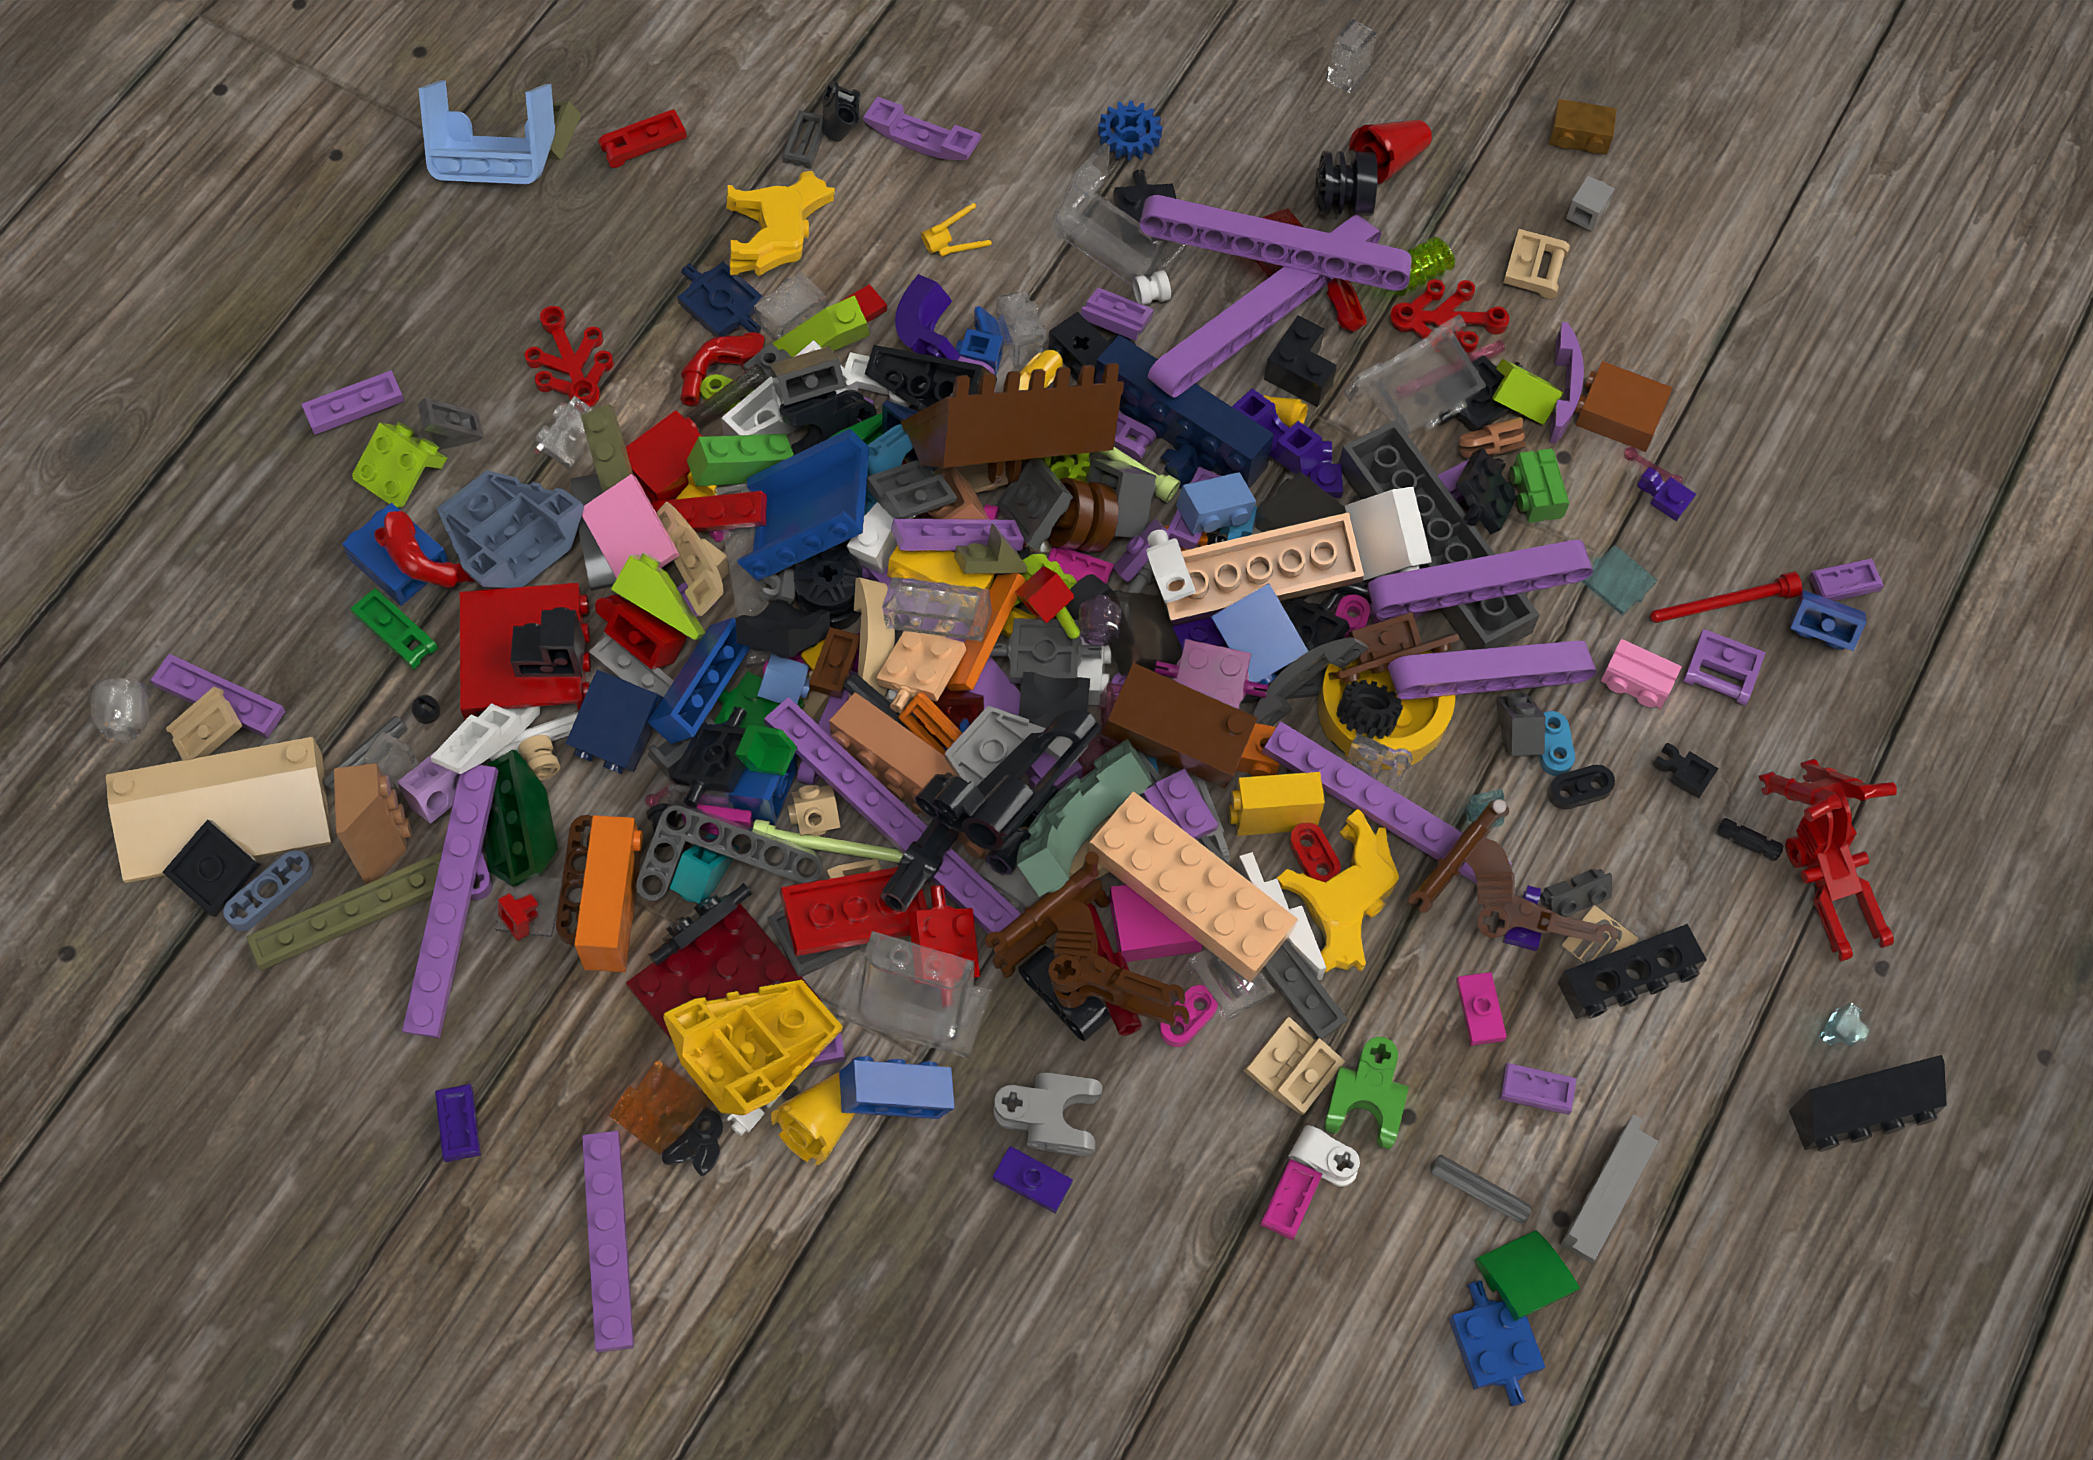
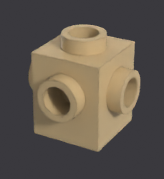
M807 785L801 787L797 792H792L794 804L787 805L791 825L798 824L800 836L806 834L820 836L825 834L827 830L841 828L834 791L830 785L822 787Z

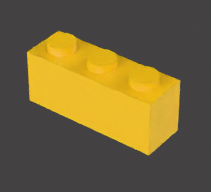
M897 545L889 558L887 576L899 585L908 586L921 592L924 597L930 600H937L948 605L956 613L966 614L975 618L993 585L995 573H964L954 558L955 553L950 550L908 551L900 550Z

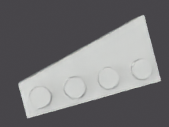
M812 341L796 356L821 349V347L815 341ZM841 366L845 388L835 390L836 394L851 389L858 391V381ZM772 376L721 418L723 436L788 435L801 427H792L781 420L779 408L783 402L776 394Z

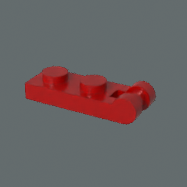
M675 109L604 134L599 138L598 144L601 150L607 153L606 159L610 167L617 168L622 166L628 159L685 139L687 135Z

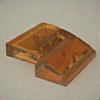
M656 1060L637 1089L628 1086L609 1116L653 1151L660 1154L687 1130L710 1099L705 1093L665 1063Z

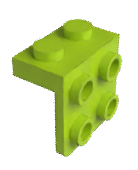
M379 422L352 473V477L356 482L388 504L392 503L397 508H402L424 468L442 469L447 457L438 452L439 447L435 443L424 438L420 440L414 436L415 430L401 422H398L396 425Z

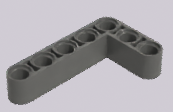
M674 802L665 808L660 817L638 876L636 888L639 895L645 900L655 901L663 897L670 884L685 841L800 883L816 881L822 872V861L819 854L812 849L705 810L689 807L685 803ZM677 810L684 813L686 824L679 828L671 826L667 819L668 813ZM707 822L714 823L719 829V835L714 839L704 838L700 833V826ZM744 834L751 839L752 845L748 850L739 851L733 846L732 839L736 835ZM660 843L670 844L674 849V856L667 860L661 859L656 854V846ZM771 846H778L783 850L784 857L781 861L773 863L766 859L764 852ZM811 858L814 860L817 866L815 871L811 874L801 873L797 869V863L801 859ZM649 875H656L662 881V888L658 891L648 890L644 886V878Z

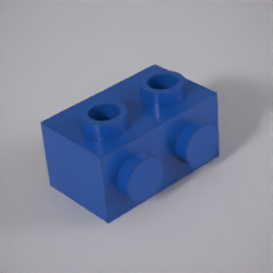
M1802 590L1790 618V628L1794 629V632L1806 638L1816 637L1824 640L1827 645L1840 650L1846 648L1854 651L1867 621L1863 611Z

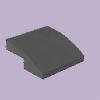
M919 460L867 477L866 487L869 492L896 519H907L956 502L957 496L942 474L934 475L929 466L920 465Z

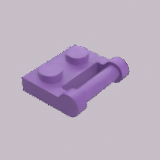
M1703 629L1683 682L1689 685H1693V683L1733 697L1737 703L1746 706L1766 652ZM1702 665L1743 681L1742 687L1699 671L1700 666Z

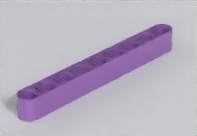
M1161 195L1149 196L1144 202L1140 229L1151 237L1393 291L1403 290L1409 284L1412 258L1407 251Z

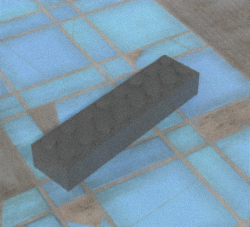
M1397 420L1343 445L1339 464H1341L1342 472L1362 499L1393 489L1414 488L1432 561L1431 563L1419 566L1420 569L1495 555L1476 527L1466 524L1467 521H1464L1465 512ZM1524 593L1441 608L1470 650L1507 647L1532 634L1540 616Z

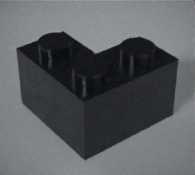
M1297 315L1268 357L1264 380L1318 407L1333 386L1337 364L1317 355L1321 349L1325 329Z
M564 607L542 610L541 625L528 623L524 626H513L510 663L516 677H583L585 639L576 610Z

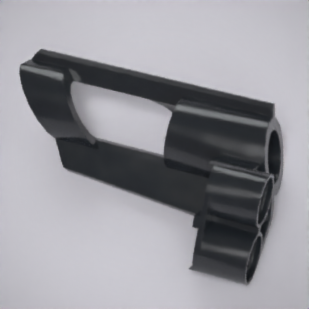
M1071 710L1062 713L1043 732L1031 733L977 786L972 781L968 783L961 777L953 776L949 772L945 775L935 774L915 796V802L926 814L952 830L965 833L979 847L987 850L1000 849L1039 805L1055 781L1099 733L1101 727L1090 712ZM1057 736H1063L1072 740L1073 744L1032 790L1020 780L1021 776Z

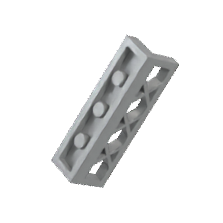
M1634 1114L1623 1127L1560 1243L1561 1246L1591 1264L1597 1258L1658 1143V1140L1638 1129L1643 1120Z

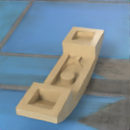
M666 502L656 513L680 554L673 561L688 585L684 592L697 615L703 616L723 595L721 576L714 560L699 536L683 516L670 503Z
M856 578L854 611L861 612L858 675L885 698L887 688L879 686L876 677L894 649L895 625L892 601L885 583Z

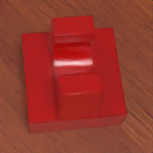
M508 893L498 899V916L517 941L529 935V923L538 917V913L535 910L538 907V903L531 894L515 900L511 893Z

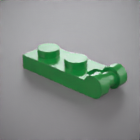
M376 588L350 608L352 614L396 653L411 670H415L420 666V660L427 654L432 655L439 649L437 644ZM415 640L418 645L413 650L406 647Z

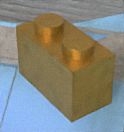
M1558 98L1552 117L1549 145L1607 155L1614 136L1617 108Z

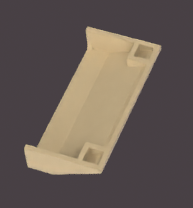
M308 737L107 774L108 808L124 883L166 876L162 872L207 819L216 823L255 859L283 854L292 850H305L331 845L332 837L326 786L323 783V778L325 777L323 757L314 738Z

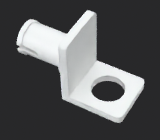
M1164 530L1151 532L1147 538L1151 547L1146 549V553L1164 602L1170 603L1194 594L1196 590L1177 539L1169 540ZM1181 580L1185 582L1184 587L1179 591L1173 592L1167 589L1168 585L1173 581Z

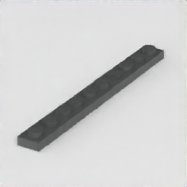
M1140 751L1138 754L1150 772L1152 784L1148 786L1149 788L1163 778L1143 752ZM1207 835L1197 840L1228 864ZM1286 939L1263 967V970L1316 1039L1320 1038L1323 1040L1346 1024L1348 1019Z

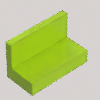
M1502 358L1496 369L1505 377L1492 399L1544 425L1554 409L1556 401L1560 399L1563 392L1552 383Z

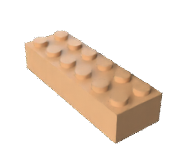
M1349 512L1181 551L1196 592L1167 603L1171 625L1175 626L1209 618L1268 583L1271 585L1279 601L1362 582L1364 574ZM1181 580L1173 581L1168 585L1167 589L1173 592L1179 591L1184 587L1185 582Z
M1134 791L1090 841L1088 853H1097L1100 865L1250 983L1290 936L1298 921L1295 916Z

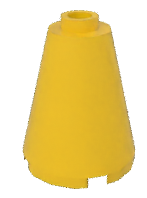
M839 1072L777 1106L771 1113V1121L773 1126L779 1122L782 1131L778 1135L792 1152L806 1162L814 1158L816 1159L815 1165H820L829 1157L855 1116V1113H842L840 1078Z

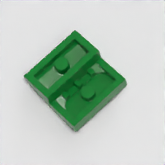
M1537 1230L1474 1260L1492 1293L1498 1290L1515 1322L1576 1293L1580 1289L1558 1253Z

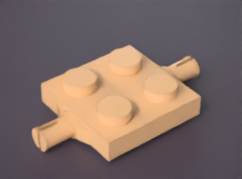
M941 618L935 631L932 633L906 627L877 675L876 679L879 686L897 692L896 697L890 704V708L896 713H902L909 699L914 698L921 692L930 700L938 701L967 651L964 642L946 638L953 627L951 620Z

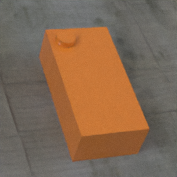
M593 815L575 938V948L584 970L626 972L637 892L636 883L639 876L643 846V831L638 830L635 818Z

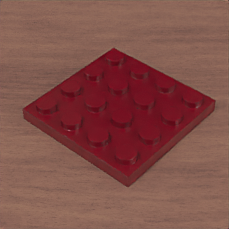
M738 904L735 910L683 949L677 950L678 953L672 954L658 966L651 963L626 982L627 988L672 1043L673 1041L664 1020V1013L696 998L705 997L706 1001L726 998L727 993L738 991L739 995L759 992V987L803 980L817 996L802 976H797L791 963L741 904Z

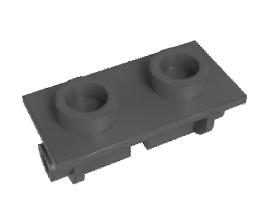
M1592 868L1585 873L1571 878L1573 888L1566 881L1544 888V892L1540 894V899L1544 906L1550 905L1551 911L1560 916L1569 917L1578 911L1595 904H1601L1605 900L1612 898V874H1605L1602 869L1596 870Z

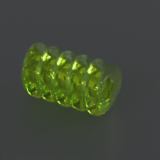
M1432 237L1426 242L1418 244L1417 247L1409 249L1407 252L1412 258L1409 284L1403 290L1394 292L1396 295L1405 296L1407 290L1410 292L1414 291L1417 285L1423 286L1427 280L1435 279L1436 275L1442 276L1446 270H1453L1455 258L1450 247L1440 238Z

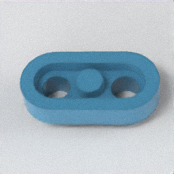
M1547 711L1543 713L1546 717L1544 754L1538 756L1542 769L1552 776H1558L1571 770L1575 761V752L1566 717L1556 711ZM1548 723H1554L1558 728L1552 729L1548 726ZM1554 753H1561L1564 758L1558 759L1554 756Z

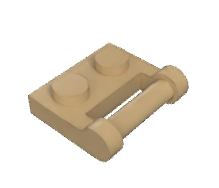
M1518 229L1503 283L1538 292L1547 299L1555 298L1559 289L1557 281L1563 259L1567 257L1570 245L1560 239ZM1544 251L1550 252L1552 255L1546 279L1537 277Z

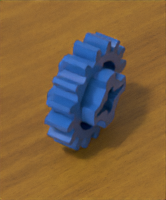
M1129 101L1128 106L1117 102V109L1109 106L1107 108V115L1101 114L1100 123L1098 124L1100 145H1106L1107 153L1113 150L1116 151L1117 159L1123 154L1126 155L1127 161H1131L1132 155H1136L1141 160L1143 159V152L1152 155L1153 148L1160 145L1163 126H1160V116L1154 117L1153 108L1147 111L1144 110L1145 103L1135 107L1133 101ZM1146 128L1149 130L1148 135L1146 134Z

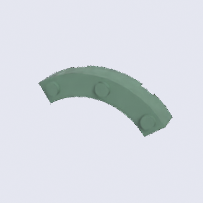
M1129 739L1094 761L1096 768L1081 780L1077 775L1072 778L1045 805L1030 825L1028 831L1031 837L1029 840L1027 839L1022 842L1019 847L1017 866L1039 897L1047 892L1052 893L1062 888L1066 881L1069 880L1071 864L1081 845L1091 837V832L1110 813L1123 804L1133 791L1141 795L1152 784L1149 769Z

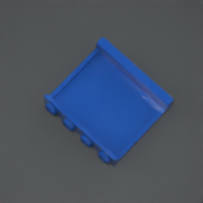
M847 429L747 478L746 487L751 492L763 491L767 495L766 526L755 527L753 552L737 560V563L757 581L863 533L870 448L851 429Z

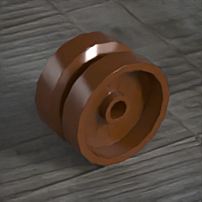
M1069 477L1059 479L1073 498L1067 511L1060 515L1052 527L1051 534L1047 539L1049 544L1060 549H1077L1081 552L1094 554L1103 552L1114 537L1118 523L1119 506L1117 495L1113 488L1100 482H1085L1081 479Z

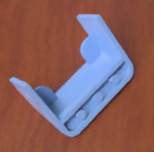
M440 80L418 88L426 165L429 173L435 179L444 181L529 184L540 178L555 136L551 84H544L525 92L528 116L525 124V138L473 136L472 123L468 116L459 111H449L446 81Z

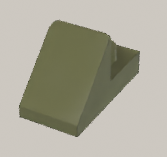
M991 524L987 545L971 543L968 546H956L954 558L964 573H1026L1027 566L1018 552L994 524Z

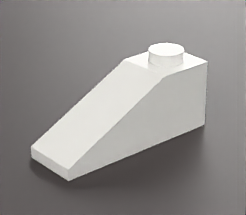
M878 502L864 516L863 533L851 538L847 547L850 554L858 559L860 565L883 574L888 566L889 558L898 544L891 531L893 519L896 518L891 516Z

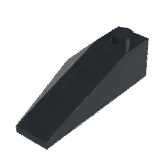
M873 345L865 371L866 376L920 410L952 396L957 376L967 375L970 378L968 395L978 394L981 376L991 373L983 365Z

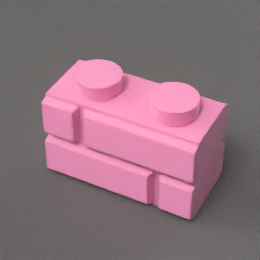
M1621 639L1601 682L1607 684V687L1615 693H1627L1636 697L1638 702L1646 707L1652 708L1656 706L1661 709L1682 666Z

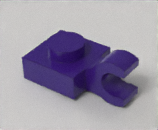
M1322 441L1324 460L1309 473L1310 498H1341L1343 494L1341 464H1332V441Z
M1650 467L1647 468L1641 476V480L1637 483V486L1642 491L1654 496L1650 504L1675 521L1680 518L1696 496V493L1672 477H1669L1664 482L1661 475Z
M1528 885L1522 898L1538 905L1541 889ZM1514 927L1504 935L1503 943L1537 951L1542 933L1524 927Z

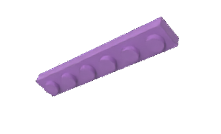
M619 1131L582 1135L595 1350L597 1353L632 1349L634 1348L620 1133Z

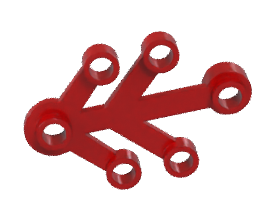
M1437 279L1430 280L1427 283L1425 292L1412 303H1398L1392 308L1390 313V320L1395 329L1401 332L1413 330L1435 352L1443 351L1446 348L1448 336L1459 344V348L1462 351L1470 353L1476 350L1479 342L1478 335L1472 331L1464 332L1455 324L1483 325L1487 332L1498 335L1506 331L1510 320L1507 311L1500 306L1493 307L1487 312L1454 311L1464 301H1470L1474 296L1475 285L1468 280L1459 282L1456 292L1434 311L1423 309L1433 300L1437 301L1443 297L1445 285ZM1431 288H1436L1439 292H1434ZM1461 289H1467L1469 293H1465ZM1424 323H1434L1442 331H1432ZM1434 339H1439L1442 343H1436ZM1464 340H1470L1473 344H1468Z
M548 306L540 313L541 325L546 332L552 334L562 358L545 353L539 347L534 346L525 351L526 363L531 368L545 366L568 374L572 380L571 383L553 377L549 371H540L535 375L534 379L539 391L549 392L555 390L569 395L570 402L575 407L590 408L600 399V390L597 384L603 373L610 371L614 366L612 354L605 350L597 352L594 356L595 364L586 378H584L581 370L592 350L603 344L602 331L594 326L587 328L583 334L584 339L574 355L564 331L566 326L564 311L558 306ZM592 335L598 336L596 339H589ZM534 355L539 356L537 359H530ZM602 359L609 360L606 363H599ZM544 379L550 380L545 384L540 383Z

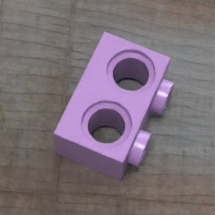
M433 754L397 782L410 808L430 824L453 806L460 775L457 772L431 762Z

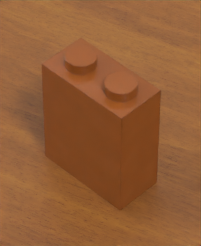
M1602 361L1598 372L1591 370L1584 388L1589 389L1588 395L1581 394L1574 411L1580 414L1576 426L1646 452L1673 387Z

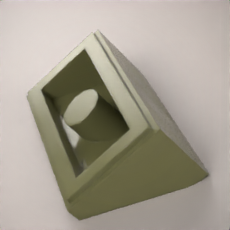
M570 101L553 103L555 136L547 158L557 160L563 158L581 118L580 112Z

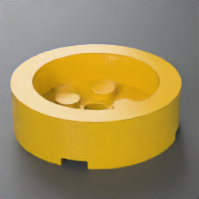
M1430 649L1420 654H1430L1432 651ZM1356 659L1353 662H1351L1348 666L1357 664ZM1331 663L1328 665L1318 694V717L1326 737L1345 752L1344 756L1358 764L1375 769H1399L1418 763L1438 746L1452 718L1455 707V695L1401 699L1403 709L1391 735L1388 737L1384 735L1383 739H1378L1374 735L1373 739L1367 738L1365 733L1362 736L1356 735L1357 730L1355 729L1349 731L1346 728L1347 724H1341L1339 721L1340 717H1337L1336 714L1337 708L1348 684L1351 685L1352 681L1342 684L1340 679L1330 680L1328 673L1342 668ZM1371 669L1359 672L1361 678L1356 680L1358 683L1361 680H1367L1368 684L1375 681L1378 687L1381 688L1382 685L1388 687L1387 692L1394 691L1396 693L1389 670L1372 674Z

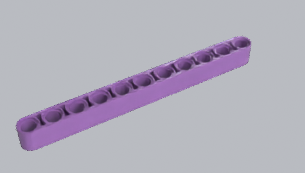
M1356 214L1333 230L1331 234L1377 244L1382 232ZM1284 266L1160 357L1151 367L1148 379L1172 398L1179 396L1327 285L1334 277Z

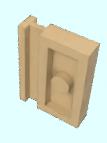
M212 687L166 727L167 732L173 736L172 741L182 760L209 756L242 727L230 702L225 700L222 689Z

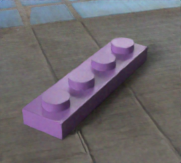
M893 519L891 531L899 549L908 551L956 550V546H968L971 543L987 545L991 524L998 528L1016 551H1021L1025 542L1015 520Z
M168 654L150 680L155 687L191 704L198 701L212 687L222 689L225 700L230 702L242 727L267 739L285 713L283 706L171 654Z

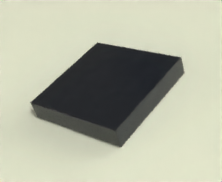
M207 819L162 873L209 915L216 917L261 863L216 823Z

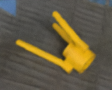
M975 203L958 211L942 223L921 232L923 243L930 254L938 252L940 257H943L950 253L977 249L992 244L991 240L948 246V243L952 242V237L947 227L976 208Z

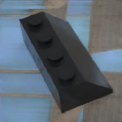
M1942 1055L1809 1089L1789 1110L1804 1150L1817 1147L1819 1152H1823L1839 1146V1141L1850 1139L1852 1143H1857L1872 1137V1132L1883 1130L1884 1134H1891L1905 1128L1904 1124L1915 1121L1917 1126L1937 1120L1936 1114L1947 1106L1944 1059Z

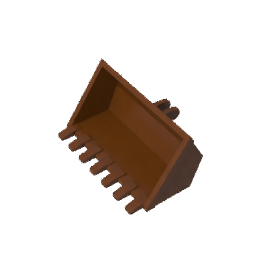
M1114 362L1106 364L1101 383L1093 384L1095 367L1093 365H1083L1077 385L1069 386L1070 369L1068 367H1059L1056 370L1053 387L1044 388L1045 370L1034 369L1031 373L1028 390H1019L1021 374L1018 371H1010L1006 375L1003 392L994 393L996 377L993 373H986L981 376L978 394L968 395L970 378L967 375L956 377L952 396L946 397L902 420L901 425L904 432H907L920 465L945 468L988 463V478L990 483L996 484L1002 481L1004 461H1006V477L1008 481L1015 482L1019 479L1023 459L1114 450L1120 398L1123 394L1124 382H1117L1119 365Z

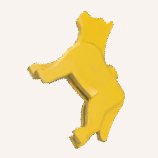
M813 171L802 172L799 175V180L788 187L770 186L751 191H741L735 189L733 185H728L726 209L759 221L760 231L748 243L731 240L730 275H738L740 272L755 270V273L760 276L782 264L799 261L803 253L804 238H808L809 221L805 219L817 209L834 201L835 188L827 187L826 182L817 178Z
M1359 809L1347 817V824L1339 833L1343 839L1351 841L1354 846L1350 868L1334 876L1326 883L1307 877L1304 873L1299 874L1289 869H1286L1276 878L1281 889L1289 890L1301 897L1314 923L1321 929L1325 945L1320 953L1326 965L1325 973L1335 967L1349 970L1354 966L1360 972L1365 968L1366 961L1361 938L1362 919L1366 915L1373 918L1384 908L1386 904L1383 900L1393 892L1399 879L1398 871L1390 854L1386 827L1378 828L1375 835L1364 814Z

